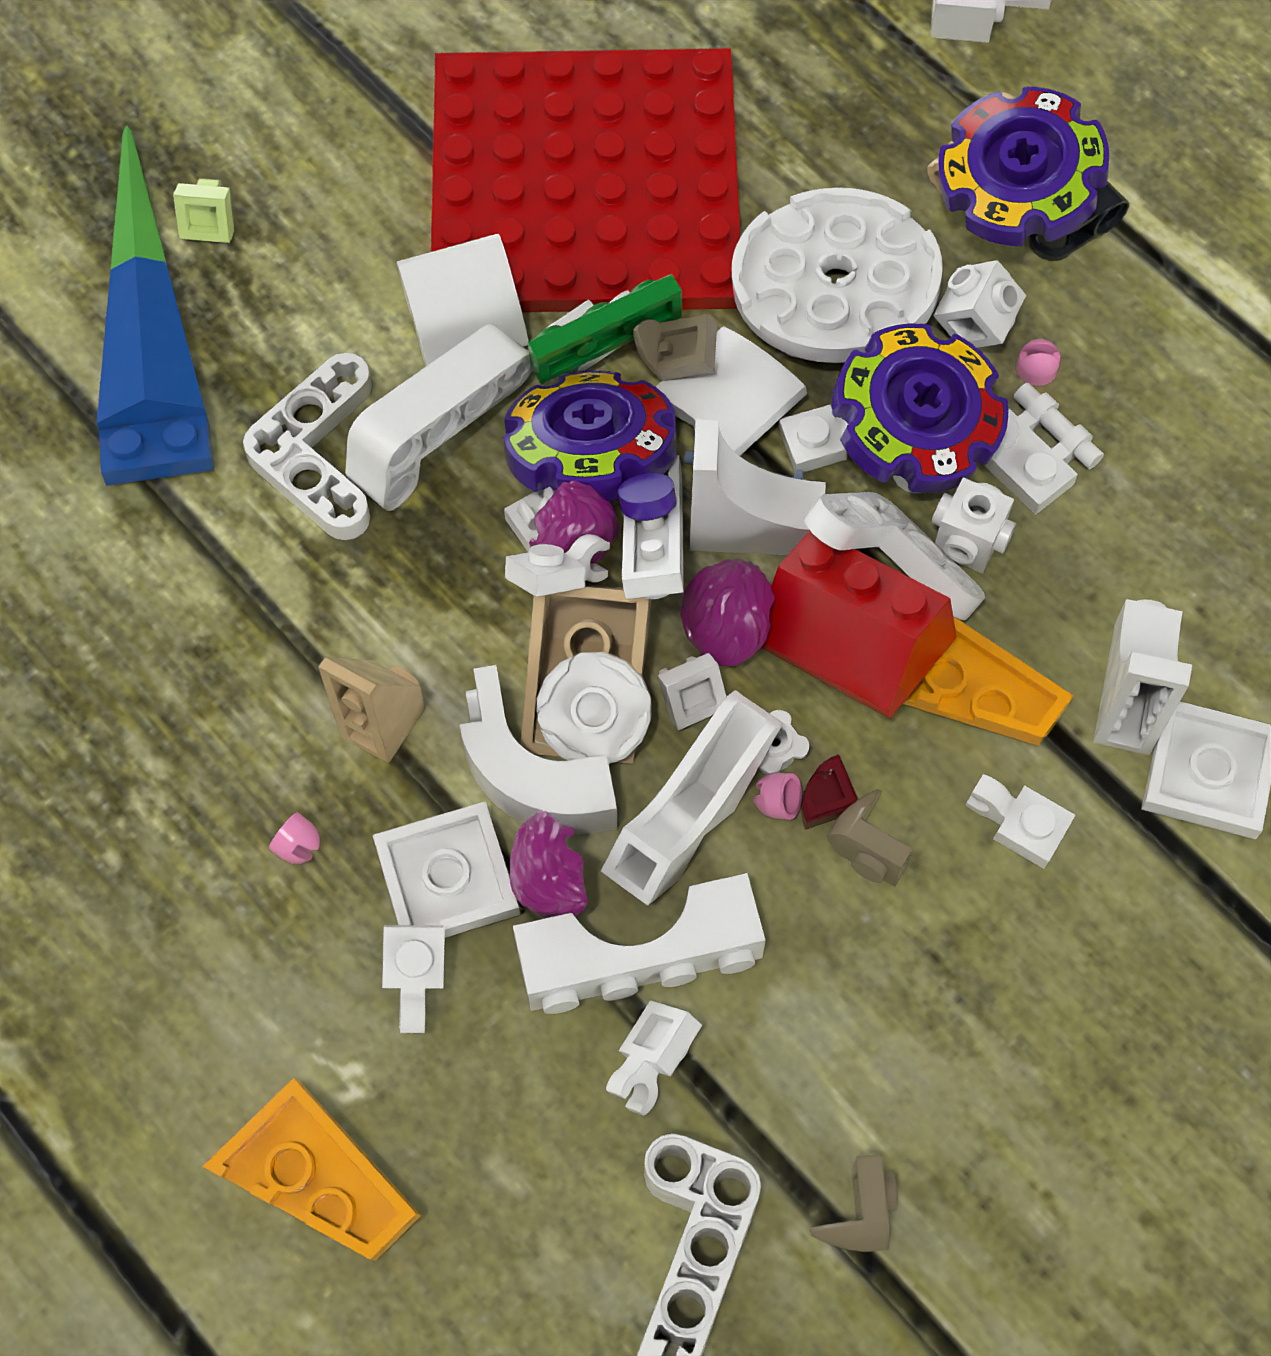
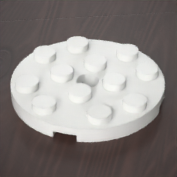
M824 188L793 195L790 197V204L769 215L764 211L757 216L741 235L733 254L732 286L734 300L744 321L750 329L771 346L790 356L806 360L845 363L853 350L866 353L865 347L871 335L878 330L898 324H926L935 310L941 292L942 257L938 243L931 230L925 231L912 219L911 210L903 204L889 197L866 190ZM838 268L849 273L843 278H838L836 284L831 283L832 279L825 275L828 270Z

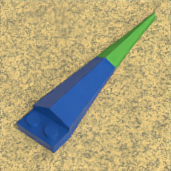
M127 125L123 130L96 422L99 429L101 474L106 486L214 470L210 424L170 279L132 131Z

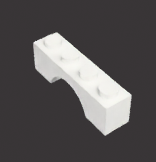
M747 873L689 886L685 908L676 924L663 936L642 945L620 946L604 942L590 934L578 922L573 913L513 926L530 1010L543 1009L546 1014H558L572 1010L579 1005V1000L602 995L603 999L607 1001L624 999L636 994L639 986L661 982L663 987L684 985L697 978L696 973L720 968V972L723 974L741 972L753 967L755 960L763 958L766 941Z

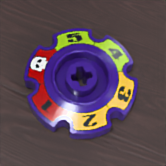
M1024 87L1022 94L1014 99L1005 98L998 91L977 100L963 110L951 124L953 143L940 147L938 161L940 189L947 208L951 212L958 210L966 211V229L982 239L1001 245L1023 246L1025 238L1031 234H1041L1048 242L1069 234L1082 225L1095 211L1097 206V191L1095 188H1102L1107 185L1109 146L1101 124L1098 120H1081V103L1064 93L1047 88Z
M908 323L878 330L871 335L865 347L866 353L858 350H853L850 353L835 382L831 408L834 417L841 418L848 424L840 438L843 447L865 472L883 483H886L891 476H900L907 481L909 491L934 493L958 487L963 477L970 479L977 468L975 462L982 465L988 464L999 448L1007 429L1008 401L1006 398L998 397L992 392L991 388L999 378V374L989 359L976 346L957 334H952L948 340H940L933 335L930 325Z
M579 371L560 375L559 382L554 385H535L525 391L513 402L504 417L506 435L503 436L506 463L514 477L534 492H539L547 487H551L556 491L563 482L578 481L592 486L608 501L618 499V489L623 482L641 474H664L676 455L675 410L670 400L657 387L644 380L637 382L622 381L621 373Z

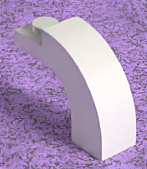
M496 665L474 668L477 689L466 691L471 723L459 724L467 763L477 784L486 796L498 808L521 823L526 822L536 812L547 811L560 824L573 827L574 834H588L617 829V806L607 754L570 761H554L528 752L515 740L506 723Z

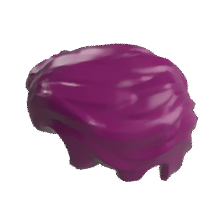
M578 481L563 482L546 502L545 506L535 515L534 523L537 528L538 537L537 540L531 539L529 545L530 547L540 544L554 545L562 548L564 553H566L578 538L586 534H592L609 542L611 547L618 539V531L620 529L615 508L592 486ZM608 550L596 552L592 556L590 564H597Z
M728 559L712 566H706L689 582L682 597L680 616L685 634L701 656L709 653L718 663V666L739 665L751 658L767 640V634L772 625L769 622L770 607L775 600V596L765 574L758 565H754L751 561Z
M547 811L536 812L534 816L522 824L516 834L510 858L511 889L516 899L523 906L529 907L531 912L538 913L542 917H555L568 913L577 915L584 910L588 899L583 883L584 863L582 856L571 850L566 844V839L574 835V828L560 824Z

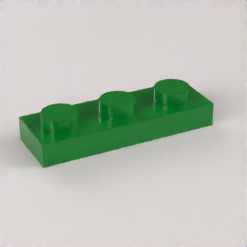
M672 274L657 281L647 280L637 285L628 295L611 303H598L589 308L583 316L565 325H553L542 330L535 339L527 342L531 369L539 383L544 384L633 341V329L644 320L650 319L663 323L681 318L682 290Z

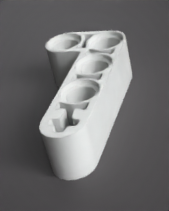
M487 324L366 408L356 418L348 434L346 477L385 510L392 511L400 507L417 486L421 459L516 391L526 381L532 372L529 351L494 324Z
M669 1134L661 1136L652 1142L646 1151L644 1162L646 1186L652 1195L659 1200L691 1212L637 1356H664L667 1341L655 1340L658 1333H661L666 1339L676 1345L694 1347L693 1352L689 1354L679 1346L676 1356H702L754 1215L761 1184L758 1173L745 1160L688 1137ZM674 1155L685 1160L690 1169L687 1177L674 1183L660 1178L655 1171V1166L665 1156ZM722 1179H737L746 1187L748 1198L740 1205H725L715 1196L713 1190L715 1185ZM703 1237L716 1238L725 1247L727 1256L724 1261L716 1266H703L692 1256L691 1247L694 1242ZM691 1297L700 1303L704 1311V1318L701 1323L693 1328L686 1329L678 1327L671 1321L667 1310L670 1304L677 1298Z

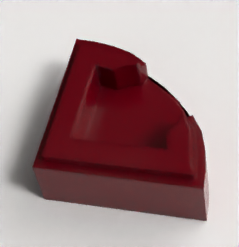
M839 754L820 764L806 785L801 804V817L805 830L836 820L849 806L858 800Z

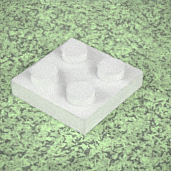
M1180 702L1154 746L1141 809L1257 839L1263 830L1271 786V725Z
M486 801L373 835L398 925H444L446 938L520 915L519 906L511 889L509 874Z

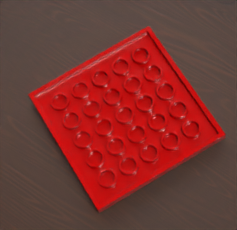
M731 48L435 53L431 252L499 234L507 256L522 313L571 312L587 300H590L593 305L602 302L610 303L622 292L627 290L631 292L644 281H657L669 274L673 275L682 290V310L738 309L734 300L732 286V261L736 245L740 239Z

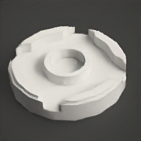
M582 652L561 661L545 678L537 697L538 722L546 743L562 758L570 761L607 754L608 764L626 758L642 742L651 721V695L642 675L628 661L607 652Z

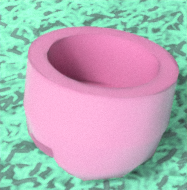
M1042 338L1030 340L1020 350L1017 358L1016 371L1019 377L1024 382L1034 386H1042L1052 382L1058 373L1061 363L1058 347L1050 340Z
M771 773L763 776L756 783L755 787L761 791L760 795L753 797V801L764 816L792 820L797 816L802 802V787L796 774Z
M296 812L280 828L268 849L282 860L292 864L308 862L313 856L310 850L319 849V831L312 822Z

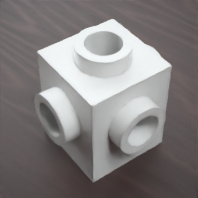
M998 260L965 265L957 268L956 272L950 277L948 288L933 316L950 336L957 334L977 348L1003 344L1009 330L1015 323L1016 315L1026 294Z
M963 477L954 496L944 493L936 508L931 522L939 526L935 544L954 562L983 574L994 550L1003 554L1013 535L1017 523L1008 520L1014 499L1004 495L991 484L976 483Z

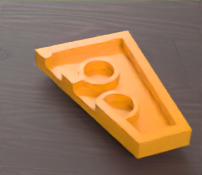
M954 617L957 638L903 704L1039 746L1068 708L1074 695Z
M295 1078L202 1166L374 1261L422 1216L302 1082Z

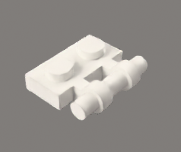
M1027 382L1013 396L1025 411L1017 416L1008 408V423L1004 438L988 464L984 466L1036 515L1075 484L1078 474L1068 465L1070 461L1076 457L1090 470L1102 460L1104 453L1091 442L1093 439L1091 433L1080 424L1074 426L1057 410L1059 407L1057 401L1048 393L1040 394ZM1040 426L1046 428L1059 441L1052 449L1034 433Z

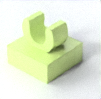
M200 178L197 185L178 183L173 197L179 239L230 243L234 233L229 188L221 187V180Z

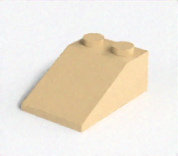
M585 584V588L538 597L534 596L520 744L524 749L532 754L561 757L546 743L540 729L537 713V697L543 682L561 661L582 652H607L628 661L644 678L652 599L644 597L625 599L624 588L591 584ZM635 749L626 758L617 762L634 764Z

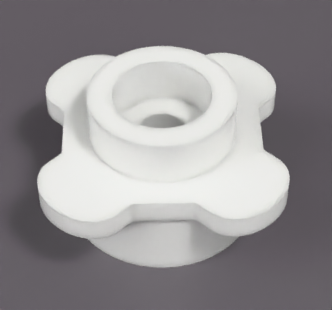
M775 710L770 713L783 724L775 738L780 740V745H771L759 766V769L765 774L779 773L790 766L795 758H804L809 751L808 739L797 734L791 725L792 718L790 714L783 710Z

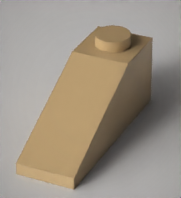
M325 657L319 665V671L341 738L389 764L425 710L418 680L406 670L394 665L387 669L372 660Z

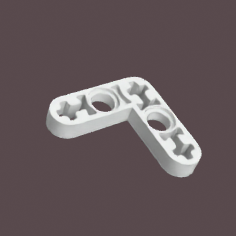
M351 353L336 354L328 359L254 423L245 433L243 440L245 453L251 467L327 534L341 540L354 539L363 534L369 526L370 513L366 496L356 485L314 451L312 447L358 408L371 393L372 384L368 365L363 358ZM355 375L356 383L353 385L346 381L338 385V377L343 376L350 379ZM332 395L334 396L335 403H331L329 399ZM304 405H317L323 410L320 418L312 423H301L294 418L295 412ZM283 424H285L288 428V430L284 433L282 430ZM263 443H267L270 446L278 443L279 451L273 453L267 449L261 453L259 446ZM304 470H314L322 476L318 485L308 490L294 487L292 481L296 474ZM331 492L336 504L345 510L353 506L355 515L349 518L342 514L336 518L334 507L327 499Z
M877 493L823 494L804 516L807 528L818 539L832 548L849 550L879 547L910 578L951 599L953 616L960 620H967L985 599L982 589L966 572L949 558L897 506Z

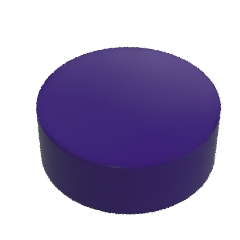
M647 473L637 475L623 482L618 489L622 513L634 520L647 521L658 519L668 514L676 505L673 480L663 474Z

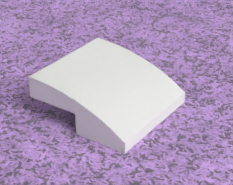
M499 234L396 262L408 309L414 321L425 367L487 324L496 325L522 347L528 345L527 342L529 340L519 299Z
M725 326L717 331L714 372L663 380L656 386L670 400L675 410V416L693 425L694 430L696 419L719 420V428L723 439L739 456L807 394L806 386L780 362L748 339Z

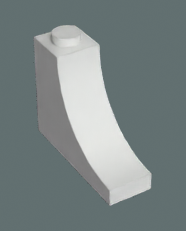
M696 419L689 551L788 555L809 531L804 522V516L820 496L825 494L826 482L800 480L761 469L741 458L727 445L720 432L719 420Z
M1125 600L1114 626L1093 743L1150 755L1189 687L1192 664L1178 661V642L1182 611L1166 608L1164 604L1154 600Z

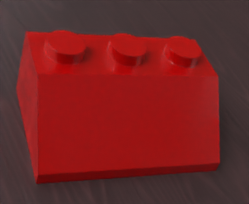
M809 530L777 568L771 585L775 596L769 614V622L772 625L767 634V640L761 648L891 719L957 638L951 599L855 549L837 550L818 539Z

